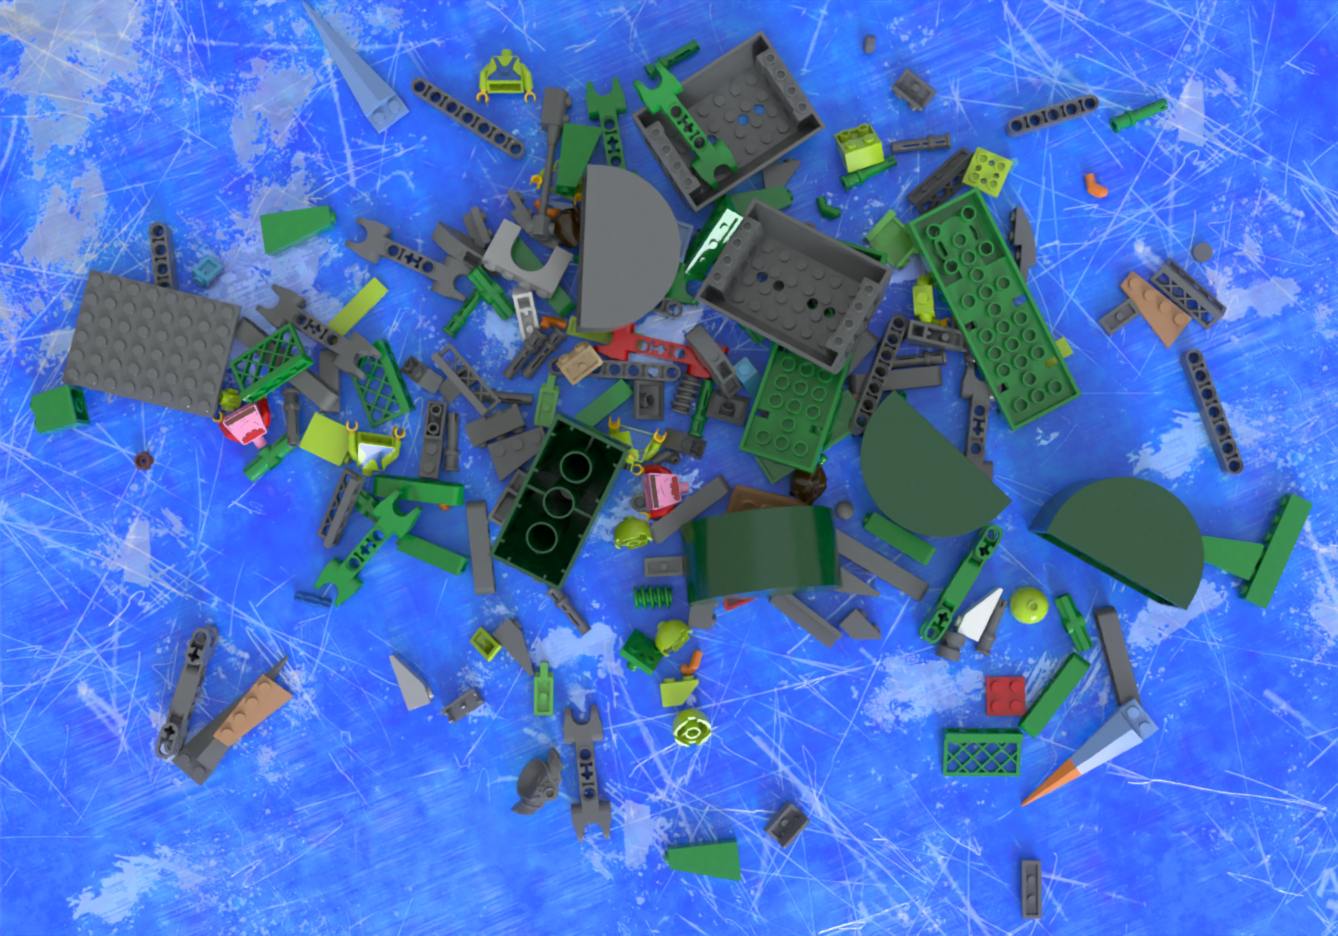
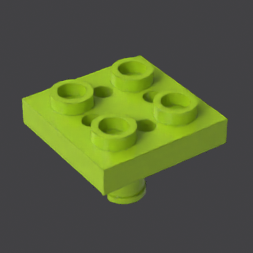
M977 147L961 184L973 189L978 187L980 192L997 198L1013 161Z

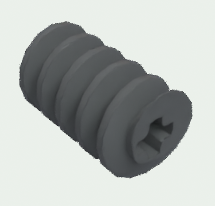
M681 373L685 380L678 381L682 387L675 388L679 394H673L672 397L677 401H670V405L674 408H668V410L684 416H691L687 409L694 408L690 401L697 400L693 394L700 393L695 388L702 387V384L698 382L699 379Z

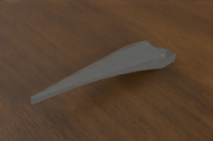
M289 656L284 657L265 675L274 680L289 659ZM245 693L184 745L180 752L172 759L176 766L200 786L213 774L230 746L228 747L216 739L213 733Z

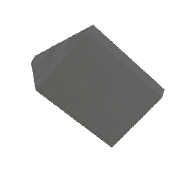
M634 380V420H664V382Z
M713 388L706 417L743 427L750 398L734 394L729 399H726L720 390Z

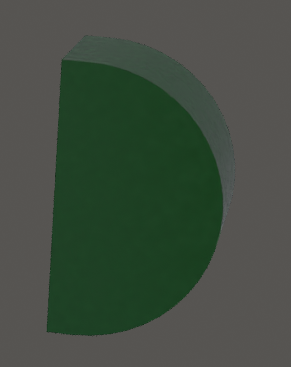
M895 390L887 396L873 413L862 439L861 470L872 499L893 522L921 535L953 537L967 534L985 526L1012 502L999 487Z
M562 411L556 413L488 556L561 591L617 484L632 446Z
M1134 477L1096 478L1071 484L1057 492L1044 504L1028 531L1163 606L1187 610L1200 585L1204 568V546L1194 517L1173 493L1158 484Z
M788 506L755 509L706 517L680 526L688 606L843 588L832 508L824 506Z

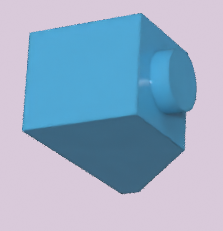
M745 356L733 367L737 372L735 376L754 400L757 396L762 377Z

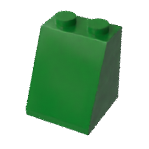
M65 385L30 396V408L35 415L34 426L38 434L47 435L91 425L83 387Z

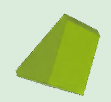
M481 626L469 640L489 662L503 647L491 633Z

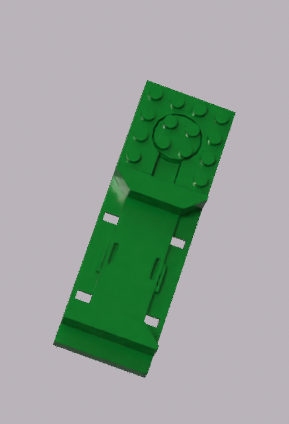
M978 187L904 225L938 294H942L938 298L939 301L947 304L999 407L997 411L998 417H1004L1010 431H1015L1082 396ZM1024 294L1027 301L1016 306L1013 299ZM972 321L975 328L967 332L964 325ZM1055 356L1058 363L1047 368L1044 362ZM1003 383L1006 390L998 393L996 387Z
M836 239L884 265L887 263V253ZM811 300L807 304L809 309H815L818 306L816 300ZM827 309L824 315L827 318H832L835 315V311ZM775 343L738 450L814 475L817 463L820 464L821 462L820 454L857 346L844 369L837 374H833L790 351V354L779 351L780 345ZM758 409L770 412L768 418L756 416ZM813 426L823 429L821 436L811 433Z

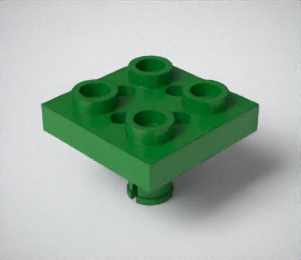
M634 629L618 653L628 660L626 665L629 670L636 671L639 668L649 676L654 672L663 657L655 642L637 629Z

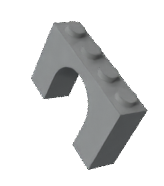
M504 218L483 256L482 264L490 271L501 273L507 280H515L524 289H532L536 291L538 296L551 299L572 260L573 254L556 246L543 268L537 271L520 269L512 260L511 249L519 237L522 227Z

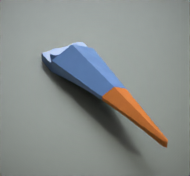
M1135 697L1131 698L1118 707L1053 774L1022 801L1021 806L1029 804L1142 743L1144 739L1159 730V727Z

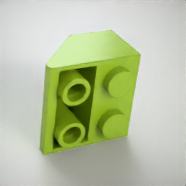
M870 123L861 124L858 127L834 134L842 163L848 173L884 161L882 142Z

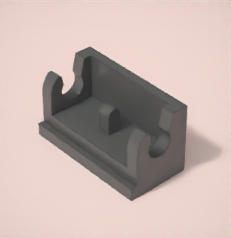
M474 686L440 711L449 718L448 722L450 724H454L486 701Z

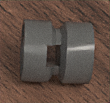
M946 630L940 638L941 643L937 644L934 654L959 662L962 653L959 649L964 647L966 636Z

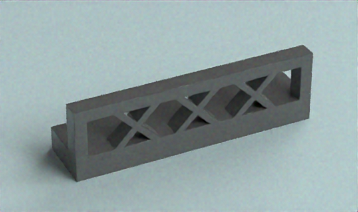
M964 147L960 148L906 196L908 202L916 206L921 216L941 206L964 185L961 182L974 153ZM959 176L958 182L952 185L953 178ZM945 188L944 194L941 197H937L938 192ZM927 201H931L930 206L924 211L922 206Z
M1170 257L1150 278L1157 287L1206 330L1224 316L1227 308ZM1164 272L1169 277V283H1162L1157 277ZM1173 287H1181L1184 290V295L1173 293ZM1187 300L1197 301L1198 308H1190L1187 305ZM1202 312H1209L1214 318L1207 323L1202 318Z
M451 343L439 353L436 352L431 356L433 361L483 417L502 402ZM450 349L455 354V363L446 362L442 358ZM457 366H466L468 369L467 377H459L457 375ZM470 373H472L475 378H470ZM470 380L480 382V392L471 391ZM475 394H480V400ZM483 395H491L495 399V402L488 408L482 403Z
M344 468L317 533L319 537L324 539L323 545L327 548H332L339 544L366 480L365 477L349 468ZM347 475L351 476L348 485L346 482ZM345 491V492H344V495H343V497H342V499H341V501H340V499H339L340 492ZM338 508L333 518L332 511L333 509ZM331 524L328 533H324L326 526Z
M792 594L773 596L769 600L773 606L829 649L838 638L840 639L843 636L840 631Z

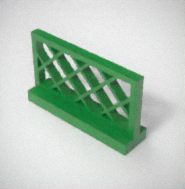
M726 193L688 248L684 258L686 262L684 272L700 281L744 218L741 213L736 211L731 197Z
M289 322L229 362L240 387L241 392L239 395L241 400L253 404L314 364V362L307 355L294 324ZM290 330L289 342L283 341L284 334ZM272 341H277L274 352L267 351L269 344ZM282 343L288 344L285 355L279 354ZM296 346L300 353L291 357L292 347ZM261 351L259 361H252L254 353ZM266 353L272 354L269 365L263 364ZM277 357H284L282 365L274 367ZM245 361L246 364L243 372H239L237 365ZM251 363L257 365L254 375L248 374ZM262 366L268 367L267 374L264 377H259ZM247 376L252 377L253 380L251 385L246 388L245 382Z
M380 339L372 344L382 354L380 359L373 361L368 359L367 356L361 358L362 361L359 366L361 371L366 361L374 364L371 374L362 371L365 375L369 376L366 387L359 383L358 378L351 376L372 428L416 410L387 339ZM378 366L384 368L385 374L383 379L374 376ZM373 378L381 381L378 392L369 388ZM385 384L390 385L392 388L390 397L381 393ZM368 391L377 394L373 404L366 400ZM380 396L388 399L385 409L376 406ZM392 401L398 403L400 412L394 414L388 411ZM375 409H378L384 413L381 420L375 422L373 413Z
M942 728L943 776L1020 777L1023 733L1019 728ZM948 743H957L960 748L952 754L948 750ZM970 743H976L979 748L971 754L966 747ZM989 743H995L998 746L992 754L985 749ZM1009 743H1016V750L1011 754L1004 749ZM962 750L969 755L963 763L956 758ZM983 750L989 757L980 763L975 756ZM1002 750L1008 757L999 763L994 757ZM953 759L959 764L955 770H947V764ZM973 759L979 766L974 770H968L965 765ZM992 759L998 766L993 771H988L984 766ZM1012 760L1015 763V771H1007L1003 766Z

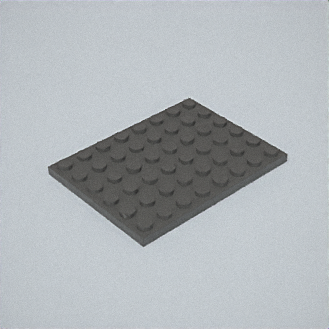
M90 269L62 382L214 419L242 307Z

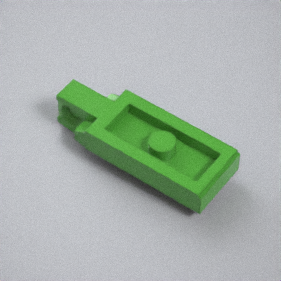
M548 374L547 384L542 383V387H540L533 425L549 428L555 417L560 386L555 385L556 375Z
M541 661L540 671H536L534 676V715L553 716V671H549V661Z

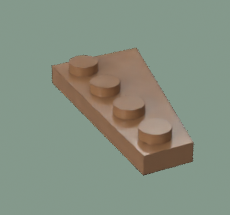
M1133 271L1118 286L1127 298H1131L1141 312V317L1151 326L1152 331L1161 339L1166 349L1172 345L1192 319Z
M735 484L724 514L774 507L807 506V503L799 499Z
M262 672L215 730L213 736L226 746H231L294 697V695Z

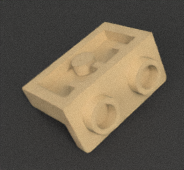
M588 341L578 343L569 354L562 355L556 365L572 386H574L604 362Z

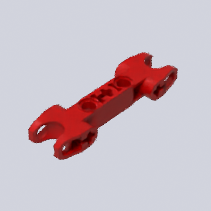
M634 323L620 330L613 331V341L609 345L593 346L596 353L613 360L628 361L629 353L688 365L687 375L699 379H713L707 368L701 365L690 346L634 334L636 326ZM645 341L647 349L639 350L637 342ZM651 342L654 343L653 347L655 348L663 345V349L666 352L658 354V350L652 349V353H650ZM717 344L724 354L728 353L729 348ZM676 349L684 351L685 356L682 359L675 357L674 351Z

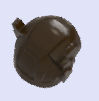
M574 202L572 203L573 208L560 211L551 221V223H555V235L569 249L575 247L580 242L581 209L577 203L574 205Z
M817 463L814 475L796 469L790 479L791 490L789 495H795L799 500L806 502L807 506H812L813 502L827 489V478L821 465Z

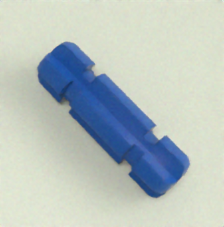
M296 591L294 595V601L304 602V604L316 607L321 606V608L327 610L332 606V600L328 598L322 599L320 596L309 593L305 594V592Z

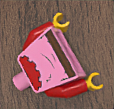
M267 395L259 399L258 402L248 403L227 416L225 413L218 411L220 419L218 420L215 416L212 420L219 423L218 426L226 438L237 443L241 442L243 445L253 441L257 449H260L267 444L263 435L268 432V426L271 424V411L266 399Z
M640 464L633 465V467H640L641 469L639 473L633 474L636 476L642 475L647 511H642L639 515L646 514L647 519L643 520L645 522L649 521L650 518L656 519L667 516L676 508V503L681 502V494L689 492L687 482H679L678 475L672 474L671 470L661 465H645V467Z

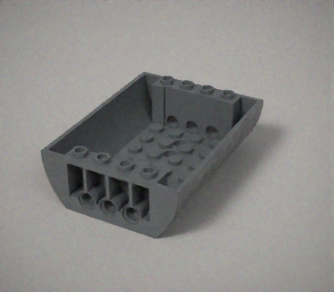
M762 30L682 81L680 84L684 90L676 96L707 138L714 137L716 140L721 139L739 168V171L735 174L724 164L717 166L714 170V178L718 183V189L712 190L690 167L689 163L696 156L691 155V149L661 109L652 115L644 106L632 114L633 122L643 143L684 205L692 213L703 209L826 128ZM677 106L671 108V115L673 117L677 116L679 110ZM762 106L764 113L757 115L754 112V107ZM746 116L749 122L746 125H740L738 118ZM679 120L685 125V128L683 130L688 131L689 124L684 123L682 120ZM698 137L695 139L694 145L695 147L701 146L702 140Z
M753 198L743 215L744 218L729 238L694 299L821 368L837 374L846 365L882 303L891 280L892 268ZM766 274L768 278L765 282H758V275ZM778 282L784 284V289L781 291L774 290V285ZM816 300L818 306L815 309H809L807 307L809 301ZM827 309L835 311V315L832 318L825 317L824 313Z

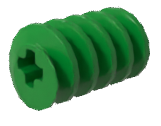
M634 585L633 595L636 609L638 610L641 604L644 609H647L649 604L652 609H655L656 604H658L660 609L663 608L664 604H666L667 609H670L672 604V585L669 590L666 585H663L662 590L659 589L658 585L655 586L654 590L648 585L646 591L643 585H640L638 591Z

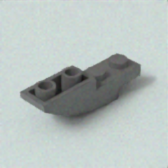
M512 188L506 192L516 207L510 213L526 233L527 220L532 218L534 214L530 208L526 209L523 202L525 200L519 191L515 193ZM551 234L548 240L532 238L551 251H554L556 246L560 247L562 245L557 236L553 237Z
M1016 206L1009 216L1012 229L1008 233V242H1010V247L1018 248V250H1015L1014 260L1017 261V266L1027 284L1028 268L1036 265V247L1029 220L1022 207Z
M441 221L438 222L431 238L444 251L464 263L470 269L480 265L486 273L498 278L499 272L490 271L482 264L486 249L473 243V238Z
M700 324L684 335L701 365L707 368L726 399H729L743 388L735 376L737 372L728 358Z
M428 400L419 478L439 479L446 433L447 402Z

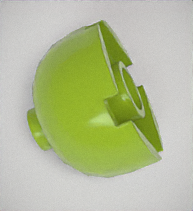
M635 516L623 518L624 521L620 522L614 529V543L617 549H622L621 546H627V549H635L647 545L648 540L653 541L649 525L645 521L635 518Z
M1019 587L1013 591L1009 598L1010 613L1014 619L1021 623H1037L1048 612V599L1043 591L1037 587Z
M672 619L667 622L664 620L657 626L658 631L655 634L654 641L664 657L670 656L668 652L672 650L674 652L678 651L689 640L690 636L688 633H693V631L685 622L679 619Z
M690 708L676 715L673 720L672 731L675 741L679 745L690 747V744L696 743V745H700L710 737L711 725L707 715L701 710Z

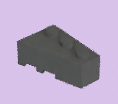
M517 403L512 404L507 409L498 410L492 415L464 425L472 447H478V449L487 447L490 441L496 440L497 442L506 439V435L514 433V435L520 434L525 431L524 428L528 427L521 407Z
M543 426L487 445L500 482H503L517 471L518 468H521L537 455L546 436Z

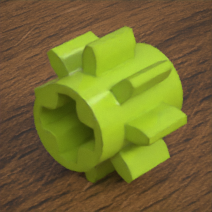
M226 387L225 391H221L218 404L222 405V410L233 412L234 408L238 409L242 400L238 390Z

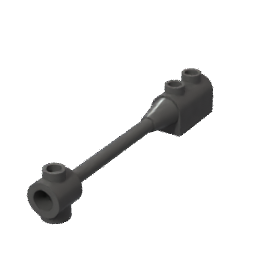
M545 87L541 116V129L547 131L548 150L539 215L528 218L526 234H530L532 238L538 240H548L550 234L554 235L555 223H551L552 219L546 216L555 149L563 131L564 123H569L570 115L566 114L567 108L571 109L572 97H568V91L552 87Z

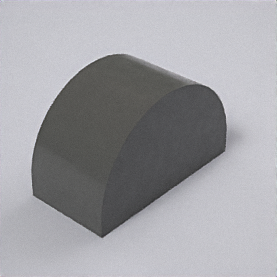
M587 164L582 177L576 333L613 332L635 323L655 308L664 298L673 284L678 271L681 241L678 225L671 208L663 196L650 183L625 169Z

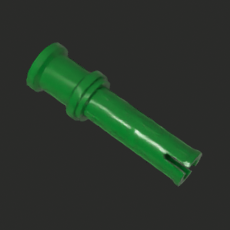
M693 39L665 57L659 56L655 62L644 65V69L650 80L653 81L657 76L653 67L656 62H660L669 71L671 66L699 51L700 47L696 40Z
M1161 98L1137 110H1127L1118 117H1110V127L1117 134L1123 128L1133 127L1136 122L1167 110L1168 106L1165 105H1168L1165 98Z
M892 154L884 158L883 162L858 169L846 176L841 175L839 178L843 189L847 192L855 185L864 184L866 179L897 166V161H893L895 156Z
M477 288L459 311L451 315L452 318L447 325L441 328L453 339L456 338V334L461 327L466 325V319L482 300Z
M703 379L696 411L691 416L692 423L687 434L697 438L704 437L702 433L704 425L708 421L706 413L715 382Z

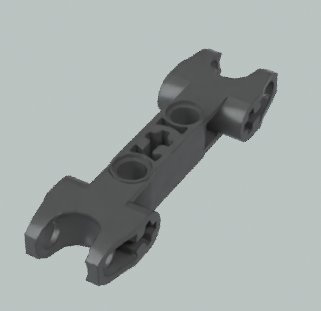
M357 217L355 222L366 228L367 238L361 243H353L346 240L344 244L346 247L356 252L363 259L376 265L380 256L392 260L434 280L431 291L445 298L466 302L467 297L459 293L455 287L456 281L462 276H467L471 271L464 263L446 255L443 264L390 240L389 238L393 231L391 228L377 221ZM397 247L399 249L398 254L391 256L390 250ZM408 258H415L418 262H420L419 265L414 262H409ZM427 264H433L431 272L427 273L424 271Z
M273 284L271 289L279 296L278 305L270 309L258 305L255 310L278 330L289 322L293 323L297 330L336 354L331 361L335 367L347 375L364 381L367 376L358 368L359 360L367 355L380 359L382 354L366 338L355 331L346 339L301 310L306 303L302 297L290 289ZM307 319L305 324L300 325L302 320ZM313 328H315L316 330H318L320 333H317V332L315 333V332L313 331ZM338 339L336 344L330 345L332 340Z
M966 362L959 389V397L961 399H969L963 455L992 481L993 462L984 461L989 402L996 401L986 382L980 381L975 377L974 363ZM1002 384L996 387L998 393H1001ZM977 405L982 408L980 416L974 413V408ZM973 419H981V422H973ZM977 426V428L980 429V432L976 433L975 431H973V427ZM972 444H976L978 446V452L976 454H973L970 451V447Z
M206 625L204 628H197L192 634L185 653L186 662L181 671L169 708V715L158 736L155 749L157 757L168 759L172 755L179 753L183 748L190 729L189 720L193 714L203 684L206 668L216 649L219 638L217 627ZM210 630L214 632V638L212 640ZM163 743L165 752L168 754H163L160 750Z
M591 704V718L585 723L577 722L573 717L571 707H565L564 741L565 745H576L581 795L580 804H571L572 821L578 842L584 841V828L590 823L600 825L603 830L604 839H610L611 803L610 800L600 801L594 749V742L604 741L603 724L597 704ZM588 749L591 752V756L584 758L580 751ZM586 763H589V772H592L589 777L584 773ZM588 787L592 788L595 794L587 796L584 790Z

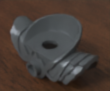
M550 747L546 762L540 758H535L522 770L517 783V793L521 799L511 808L514 813L534 815L535 811L541 809L546 801H553L558 797L559 789L557 786L561 782L563 765L560 755L554 747Z

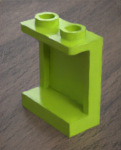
M315 412L298 447L340 467H344L345 464L348 465L351 461V456L347 450L349 430L346 426Z

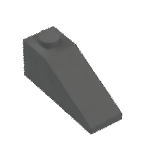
M910 319L907 321V328L901 342L920 347L962 351L964 338L960 330Z
M841 567L843 588L833 589L834 591L875 597L880 596L879 592Z
M509 617L492 635L522 668L532 676L535 673L524 631L521 629L522 624L516 618L512 619Z

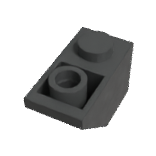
M794 158L783 160L784 163L776 164V162H773L762 169L761 175L764 189L785 187L798 170L800 160L795 161Z
M412 355L405 361L400 370L433 395L444 381L443 377Z
M466 366L457 370L459 377H467L468 369ZM470 373V378H475L473 374ZM449 378L438 388L448 404L462 395V392ZM470 380V389L477 385L479 381Z
M666 427L665 432H667V436L662 441L661 446L702 459L707 441Z
M719 603L690 606L687 625L689 627L710 630L711 626H715L716 615H713L714 607L718 608Z
M853 608L837 623L852 639H881L883 637L880 634L882 630L874 622L870 624L866 620L868 616L861 609L857 611Z

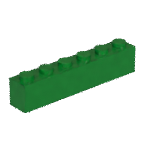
M1284 494L1278 502L1279 508L1270 520L1271 526L1262 538L1263 545H1265L1250 580H1246L1241 585L1239 599L1259 608L1267 609L1312 508V502L1294 494Z

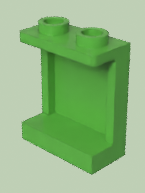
M890 209L864 237L863 241L872 249L887 253V263L895 270L899 267L904 269L910 262L909 256L912 253L916 255L918 252L904 224L895 217L896 213Z

